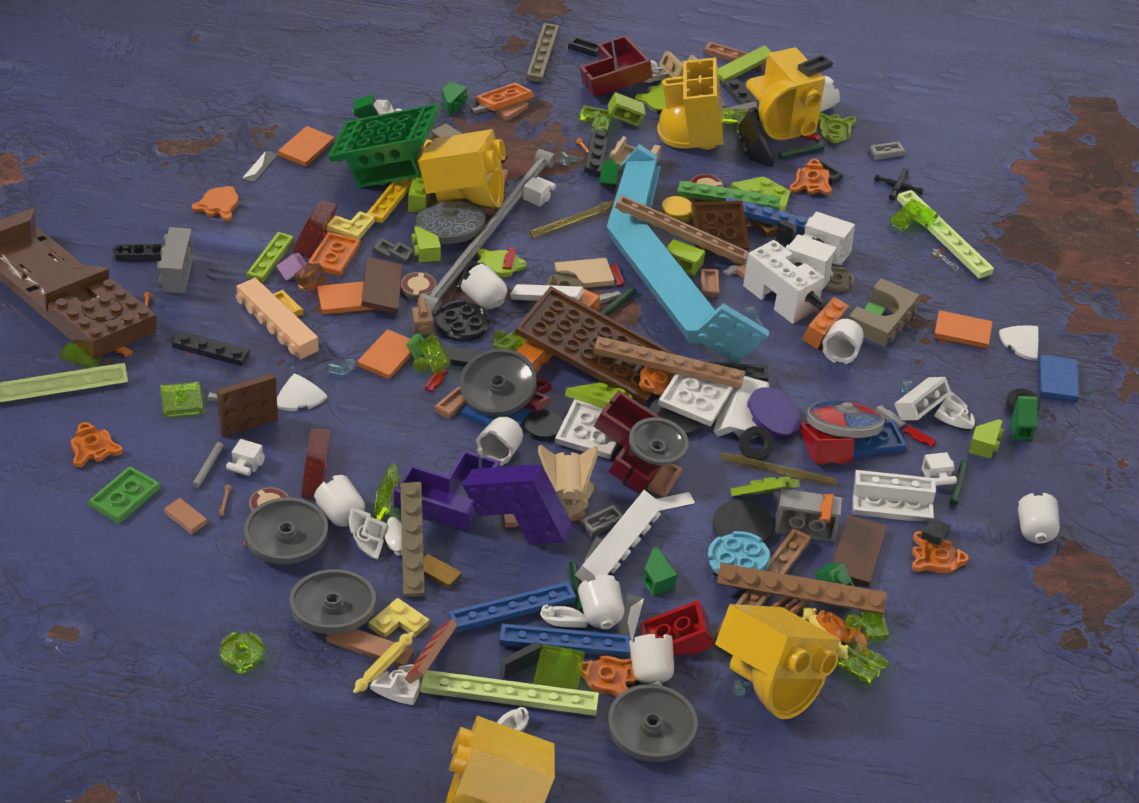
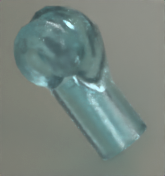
M347 359L340 364L329 363L328 372L346 375L355 369L356 362L353 359Z

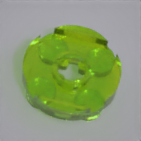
M240 631L227 635L221 642V661L225 666L234 669L237 673L246 672L248 669L257 666L264 659L262 639L257 634L248 631L247 634H240ZM238 649H247L244 653L238 652Z

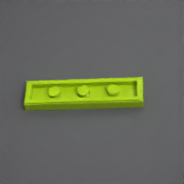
M764 45L718 68L719 79L723 82L729 81L765 63L768 53H772V51Z
M277 232L246 273V278L250 280L256 278L260 283H264L293 244L294 236Z

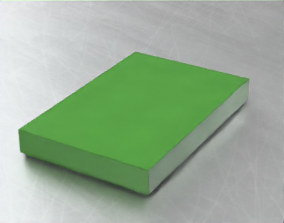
M129 466L88 500V506L120 524L161 488V485L156 480Z

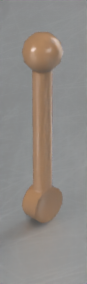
M229 484L224 487L225 494L221 509L219 510V517H224L228 495L232 491V486Z

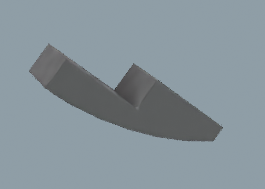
M381 237L374 246L372 253L392 261L406 262L414 249L399 241L394 245Z

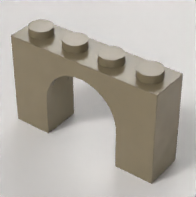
M881 278L873 287L870 301L888 308L894 314L888 316L876 315L857 306L848 319L855 321L861 326L864 338L885 347L889 341L892 342L897 331L900 332L904 323L910 320L912 313L917 312L920 305L918 302L919 294Z

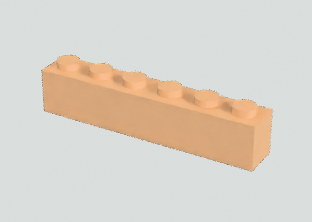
M256 278L236 286V299L239 304L247 308L248 312L253 314L258 322L263 324L271 334H274L279 342L289 349L291 354H294L301 360L319 351L318 336Z

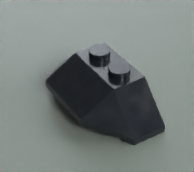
M748 108L738 125L737 139L739 142H742L743 152L748 155L749 160L773 167L774 155L752 108Z

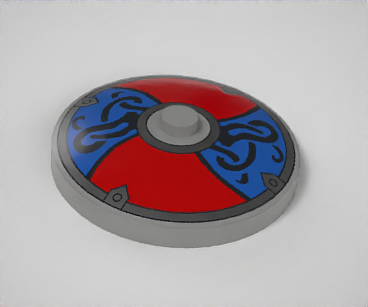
M840 400L821 401L811 405L807 411V421L812 427L835 436L849 438L870 437L879 434L884 428L883 415L879 411L860 403Z

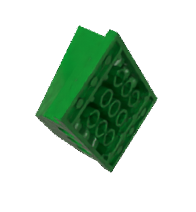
M439 104L346 121L328 155L329 161L341 162L346 159L358 188L378 184L385 185L389 182H401L405 179L421 177L418 160L422 156L424 144L440 111Z

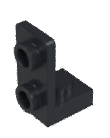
M782 219L778 223L777 235L772 240L786 248L795 239L797 226Z

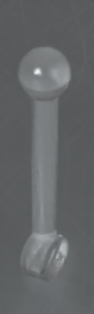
M938 248L933 249L932 253L942 258L954 271L959 269V266L943 256Z

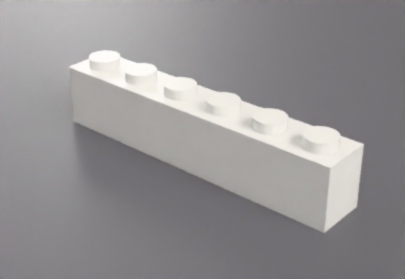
M644 490L589 556L575 576L582 582L587 580L588 583L596 580V575H608L609 572L614 574L621 565L618 561L620 559L624 561L630 554L629 547L635 548L641 540L639 535H645L651 528L649 522L655 523L661 513L658 511L663 504Z

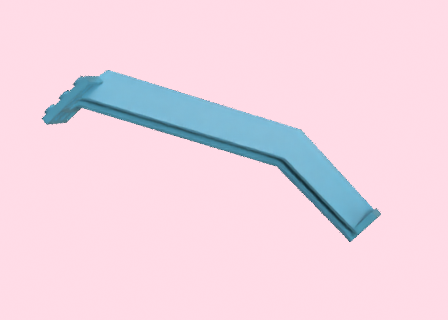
M639 144L621 163L620 168L624 172L607 224L610 238L689 343H702L737 364L768 337L769 330L724 303L715 310L651 230L648 222L637 220L634 216L622 213L615 208L620 195L650 208L652 207L661 167L656 166L658 156Z

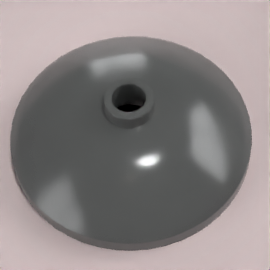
M647 418L637 422L632 427L629 435V444L632 451L642 460L656 465H669L678 462L685 456L688 449V438L684 430L670 420Z

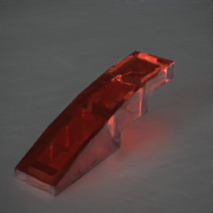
M323 200L319 202L307 220L294 246L293 251L295 254L300 253L302 256L311 258L315 246H319L322 236L326 235L327 224L333 219L338 204Z
M311 428L301 495L303 498H314L317 488L325 482L331 430Z

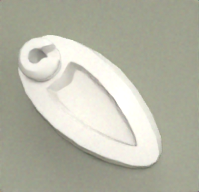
M391 517L387 521L384 537L387 546L394 550V554L401 556L402 525L398 519Z
M544 605L541 608L540 615L543 620L554 626L586 628L588 625L584 614L574 608L565 606L549 607V605Z
M524 707L511 710L504 714L497 723L523 732L529 720L528 711Z

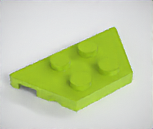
M764 176L731 184V189L781 196L779 211H785L791 191Z
M605 383L566 388L565 392L567 397L605 408L618 390L632 398L631 394L625 393V390L608 387Z
M790 476L778 479L776 477L763 478L764 482L762 480L750 481L751 485L731 488V496L774 493L781 491V488H800L799 479H791Z

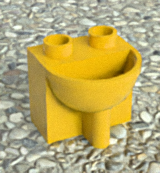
M796 47L768 53L765 74L751 78L746 82V88L759 101L758 111L763 130L769 137L776 140L800 137L801 134L808 136L816 133L825 78L821 73L807 77L797 70L798 64L808 59Z
M716 57L683 61V76L666 78L662 81L666 105L660 114L658 135L665 144L675 148L700 147L703 150H710L717 145H724L723 105Z
M493 129L434 138L418 160L426 194L435 193L438 202L468 199L479 206L501 207L504 199V176L501 160H505L506 157L503 140L495 139Z
M729 604L715 645L733 655L730 662V670L753 683L756 695L771 714L780 719H790L799 715L810 706L819 694L826 677L836 668L838 663L836 650L840 639L783 607Z
M477 716L472 730L460 727L451 751L454 755L449 767V771L455 772L445 803H545L555 778L554 743Z

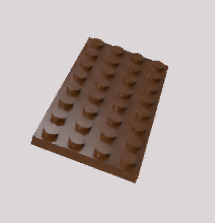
M552 286L548 288L514 332L611 387L625 390V393L631 394L633 399L644 405L653 395L641 389L639 385L641 370L644 366L593 354L598 336L675 354Z

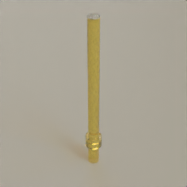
M615 200L604 201L596 207L531 230L529 235L532 238L599 212H607L610 208H613Z
M721 452L720 456L721 460L734 462L738 466L747 465L834 486L837 478L751 459L738 453L734 455Z

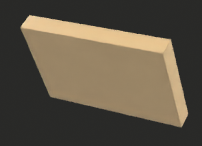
M607 258L554 263L556 272L567 270L575 273L579 280H581L583 288L614 285V278Z

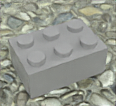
M169 227L168 234L164 236L165 246L161 248V261H158L157 272H160L159 284L162 285L163 292L185 294L195 254L192 231L188 228Z
M781 488L774 533L789 535L794 528L811 536V539L835 542L841 515L842 497L834 496L830 522L819 521V518L822 517V514H820L821 502L825 499L822 494Z

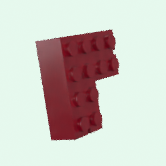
M626 35L613 39L615 55H613L612 42L609 40L597 44L599 61L580 66L582 84L594 97L602 96L604 93L617 91L619 88L629 87L635 83L653 78L651 61Z
M618 390L600 413L594 428L624 447L615 458L608 473L622 482L624 480L628 481L627 485L641 494L662 465L648 463L632 451L629 444L630 431L637 422L643 419L661 417Z

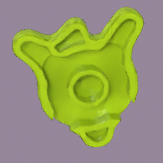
M663 80L657 86H650L648 94H637L635 100L646 104L653 112L657 113V110L662 111L666 105Z
M820 112L818 118L820 124L819 133L823 138L834 144L845 141L850 137L851 127L856 124V118L849 116L841 119L838 114L826 115Z
M479 249L477 252V256L480 258L477 263H483L484 266L488 265L500 278L511 277L513 272H519L526 268V261L515 254L512 269H502L505 266V254L508 253L506 250L488 251L486 249Z

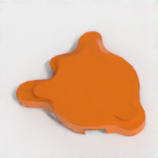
M811 159L806 164V167L798 169L796 181L790 185L791 193H797L806 189L809 195L818 192L827 196L831 195L832 188L828 184L829 171L823 169V165L818 159Z
M231 186L211 189L204 194L199 202L192 204V211L196 213L204 212L208 217L219 214L223 221L229 222L232 220L231 212L238 206V195L235 192V188Z
M644 366L641 370L639 385L644 391L662 396L676 373Z
M88 422L79 424L78 430L75 432L76 436L71 438V448L75 454L73 465L77 468L83 467L89 459L101 462L107 456H120L123 453L122 446L111 440L107 430L104 428L103 431L96 430V426Z
M921 531L914 533L913 540L920 547L912 549V555L916 559L912 563L913 571L921 572L928 570L946 574L968 563V555L959 549L953 548L952 542L943 540L940 545H936L921 538Z
M600 656V660L581 662L578 666V674L584 678L591 690L603 695L617 697L628 689L627 685L633 686L637 681L634 677L631 658L622 660L611 656Z

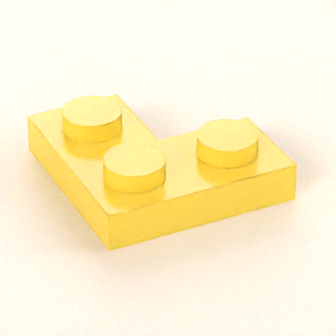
M359 211L350 221L335 215L327 224V231L360 239L374 224L375 216Z
M399 598L395 599L369 621V628L384 639L398 627H401L408 633L414 632V637H416L429 626V619Z

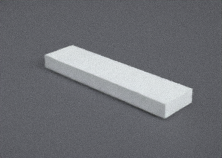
M517 284L510 293V296L513 300L538 301L550 286ZM552 286L576 300H579L584 293L583 287Z

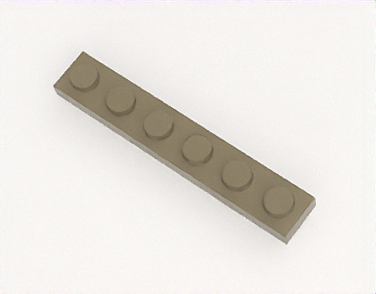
M543 24L526 80L533 82L543 81L559 31V25Z
M421 482L400 483L404 598L425 596L422 485Z

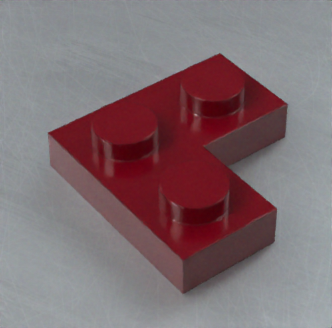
M537 378L535 393L524 407L538 412L551 404L550 397L545 395L552 390L551 383Z

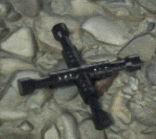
M908 168L902 170V175L899 176L898 180L889 177L884 178L879 174H876L874 178L875 181H883L894 186L893 192L889 195V199L892 201L895 200L896 194L901 188L909 191L913 190L919 194H922L924 190L922 187H915L904 182L905 176L909 173Z

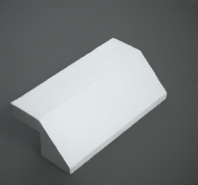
M744 376L741 389L733 387V391L717 416L714 433L717 437L735 432L740 439L741 434L747 428L757 426L752 420L753 416L750 409L747 408V401L756 389L762 387L769 388L768 382Z
M856 470L852 500L853 515L929 523L932 518L934 519L935 478Z

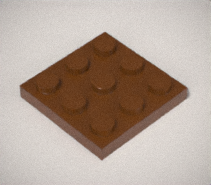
M743 200L691 203L693 227L746 251L749 250ZM696 244V248L704 250L705 253L713 252L708 249H703Z
M273 373L217 389L220 433L223 437L278 420L276 377Z

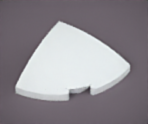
M1013 326L999 330L1000 339L1007 348L1010 345L1015 350L1016 355L1037 361L1038 326Z
M294 373L277 397V407L286 411H297L298 408L306 406L310 409L324 402L327 399V395L316 385Z
M951 392L952 394L946 397L934 416L950 425L972 429L975 424L973 414L971 413L968 416V406Z
M351 507L349 513L350 531L358 547L365 554L377 560L384 542L382 539L387 523L370 517L371 514Z
M414 664L399 666L398 670L392 671L390 675L388 671L382 673L371 683L370 689L390 700L414 705L420 691L423 676L409 684L404 678Z

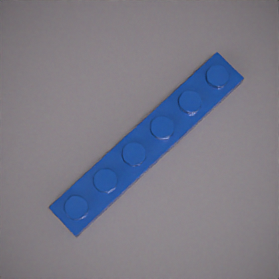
M726 197V200H725V201H741V200H738L737 198ZM743 201L745 218L778 226V223L783 219L796 225L797 232L805 233V225L809 218Z
M565 582L449 611V619L453 618L458 623L455 628V633L539 612L544 605L553 607L575 603L576 596L570 583Z
M502 624L499 646L525 648L538 642L541 650L628 658L630 635Z

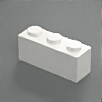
M928 377L894 404L900 420H918L952 393L946 377Z

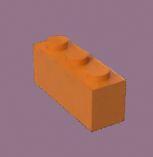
M833 297L809 324L802 340L818 349L832 325L844 318L849 305Z

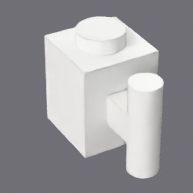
M533 177L524 185L523 200L541 207L550 199V189L554 190L556 184L540 177Z
M240 439L232 451V462L227 463L226 469L250 476L251 472H255L258 466H261L264 462L265 455L263 454L262 445Z
M947 452L925 455L921 469L925 477L935 478V486L957 483L956 476H951L955 468L954 462L950 459Z

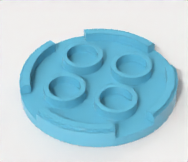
M734 531L733 534L717 537L711 543L708 550V562L716 574H719L720 563L766 571L770 564V550L760 537L748 532Z

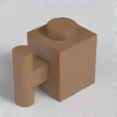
M420 297L418 299L419 307L412 308L414 335L418 333L421 336L433 335L431 306L426 307L425 298Z

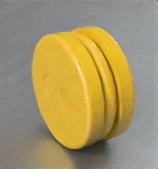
M672 196L662 202L661 213L686 224L691 221V202L688 199Z

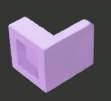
M300 253L292 254L277 265L285 280H289L296 274L304 272L309 268Z

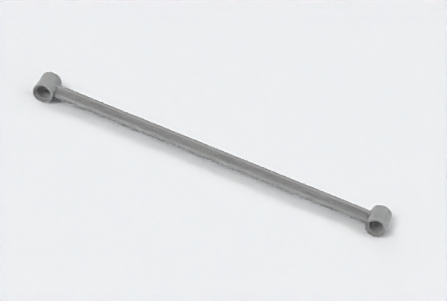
M541 149L536 152L535 164L487 222L483 231L475 237L430 295L424 293L420 295V297L425 298L426 307L431 306L432 314H437L441 305L440 298L521 198L524 185L533 177L536 178L544 167L552 168L555 163L556 154Z

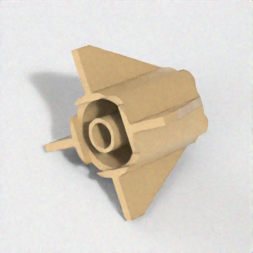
M538 446V453L543 467L568 517L570 518L573 514L588 507V500L594 491V483L589 479L598 457V447L594 446L581 455L572 452L571 455H564V452L554 455L544 446Z

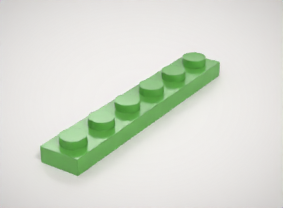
M680 181L677 196L711 202L725 201L726 197L737 198L738 200L752 202L756 205L770 207L775 210H779L781 196L773 194L768 195L689 181Z

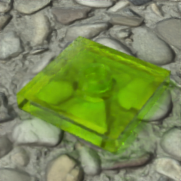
M199 381L160 385L164 417L203 413Z
M542 644L533 684L578 690L585 652Z

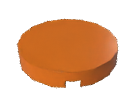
M821 610L816 616L818 623L827 632L841 641L850 643L855 637V633L852 629L849 632L847 623L831 612L824 614L825 610Z

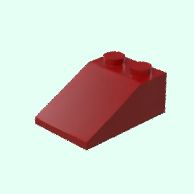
M800 423L799 427L809 457L816 464L826 465L827 462H834L835 464L842 465L846 464V462H853V438L831 435L812 427L809 423Z
M699 600L640 622L642 635L655 634V638H664V634L672 636L674 655L696 654L715 646L708 615Z

